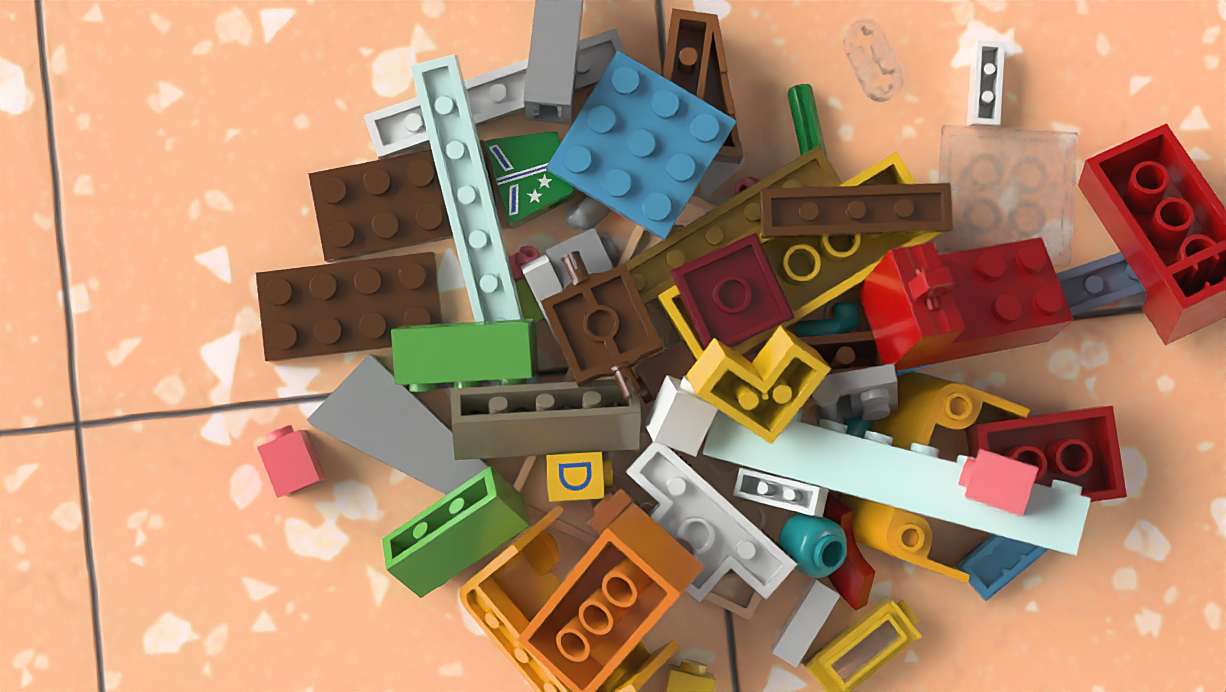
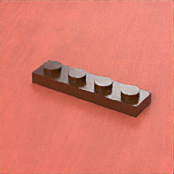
M951 183L760 190L762 238L935 233L953 230Z

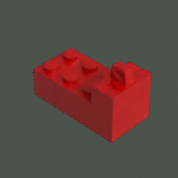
M1165 123L1085 160L1078 187L1148 293L1142 310L1155 327L1165 346L1226 318V209L1168 124Z
M1042 237L939 255L934 242L893 248L888 251L857 288L883 365L894 364L895 371L1049 342L1074 321Z

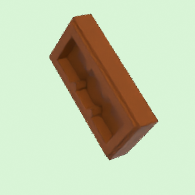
M621 488L615 494L611 491L593 509L595 515L588 524L598 534L602 535L606 528L633 502L638 507L640 504Z

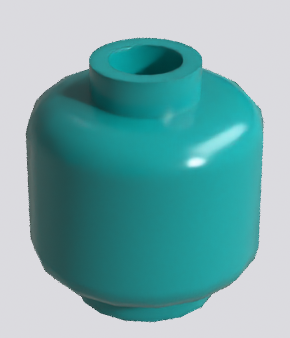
M797 513L786 522L779 536L778 547L797 564L794 569L814 578L826 577L842 565L847 555V539L844 530L836 522L823 516L817 517Z

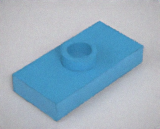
M991 534L954 564V566L959 571L970 575L968 583L982 600L987 601L1049 549Z

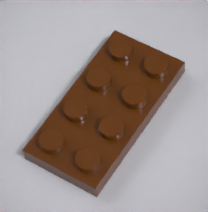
M479 140L497 209L484 140ZM432 149L308 173L324 261L326 262L454 238Z
M434 252L255 273L266 362L392 348V329L407 325L443 324Z

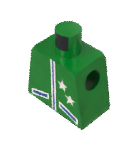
M557 132L484 141L511 228L518 227L576 197L573 186L546 170L547 165L561 144Z

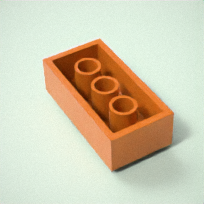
M633 502L606 528L518 637L517 641L573 692H595L705 566Z

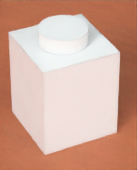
M666 375L644 425L654 442L696 456L718 408L695 393L687 376L679 380Z

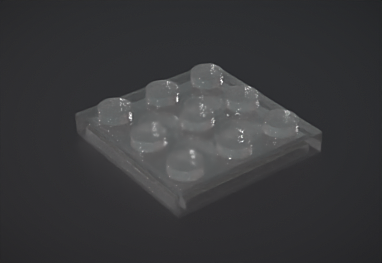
M944 124L941 127L938 183H951L953 230L942 232L935 236V246L938 255L1042 237L1053 266L1068 267L1072 265L1078 132Z

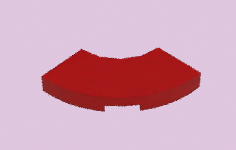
M828 492L823 517L836 522L844 530L847 539V555L842 565L827 577L843 599L857 611L868 603L876 571L864 559L856 544L852 530V510Z

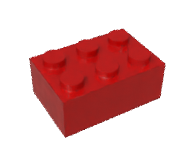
M1113 405L1027 416V418H1011L976 423L965 428L969 457L977 459L981 449L1037 467L1035 484L1051 488L1053 480L1078 485L1082 487L1080 496L1091 498L1090 502L1127 497Z

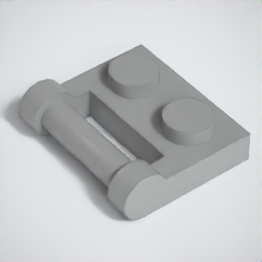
M894 364L826 375L811 394L813 401L818 405L815 410L818 425L820 419L840 424L843 419L863 416L864 420H878L889 416L890 411L898 410L897 378ZM849 394V397L839 398L841 395Z

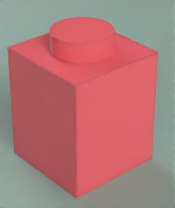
M288 425L266 434L269 442L257 447L277 498L290 495L327 479L308 430L294 431L292 425Z
M980 449L976 460L967 457L958 485L967 487L964 495L966 499L1022 517L1038 468Z

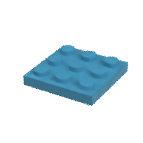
M617 50L547 165L546 170L665 241L733 129L736 120Z

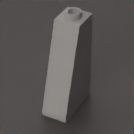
M535 0L523 100L528 121L572 125L584 0Z
M369 354L307 419L313 427L446 495L491 466L485 459L455 460L452 428L414 392H410V388L406 384L395 385L394 373L377 356Z

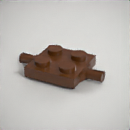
M579 251L571 252L578 269L574 268L569 255L566 254L561 260L572 282L561 292L540 302L578 387L601 377L615 376L624 400L633 398L626 380L629 381L635 396H638L642 393V389L637 382L632 367L639 360L664 349L625 263L604 273L589 274Z

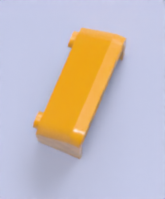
M912 371L896 376L898 410L890 411V415L885 418L874 420V425L870 431L892 437L891 446L910 451L912 443L928 446L935 424L948 429L958 430L973 424L981 408L1007 418H1027L1030 409L961 383ZM840 492L838 500L852 510V530L856 542L966 584L968 583L969 574L927 559L933 535L929 524L923 518L900 508Z
M559 504L466 582L459 592L461 602L468 613L535 692H573L517 641L518 637L562 584L551 570L560 560L558 544L555 538L544 530L564 512ZM673 639L650 654L646 650L644 643L640 640L595 692H637L680 646Z

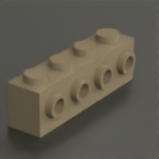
M616 379L594 380L581 387H578L576 381L451 388L454 459L468 460L639 449L641 421L639 396H635L629 381L626 380L633 398L624 400Z

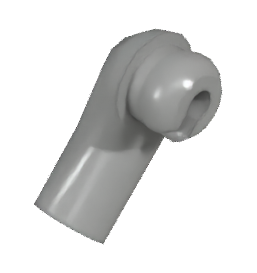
M587 196L577 206L569 207L566 212V221L570 228L574 230H590L600 223L609 214L611 209L592 197Z

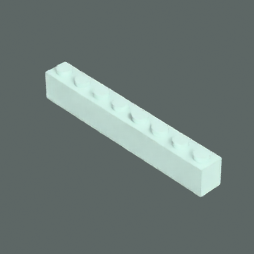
M719 409L710 425L702 453L708 457L1069 555H1077L1091 498L1080 496L1081 486L1053 480L1051 488L1033 483L1023 516L1020 517L964 497L967 487L958 485L967 456L958 455L957 462L954 463L939 459V450L929 446L912 443L909 451L891 446L893 438L883 434L866 431L863 439L846 434L848 426L837 422L820 419L818 427L802 423L803 414L800 413L795 414L773 444H770Z

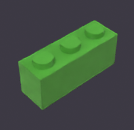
M535 318L407 325L391 330L395 385L409 384L410 392L437 390V383L454 382V388L482 387V381L499 380L500 386L527 384V378H532L539 373Z
M489 466L382 538L386 571L418 597H424L530 527L523 496L496 470Z

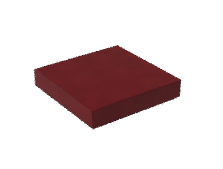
M756 232L670 270L672 279L705 350L714 338L730 348L795 318Z

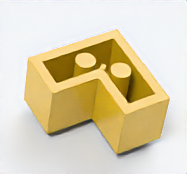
M780 326L752 363L714 338L686 376L698 396L770 444H773L831 368L815 349Z

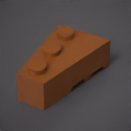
M672 8L663 77L736 120L718 15ZM735 123L713 161L740 164L744 155L737 123Z

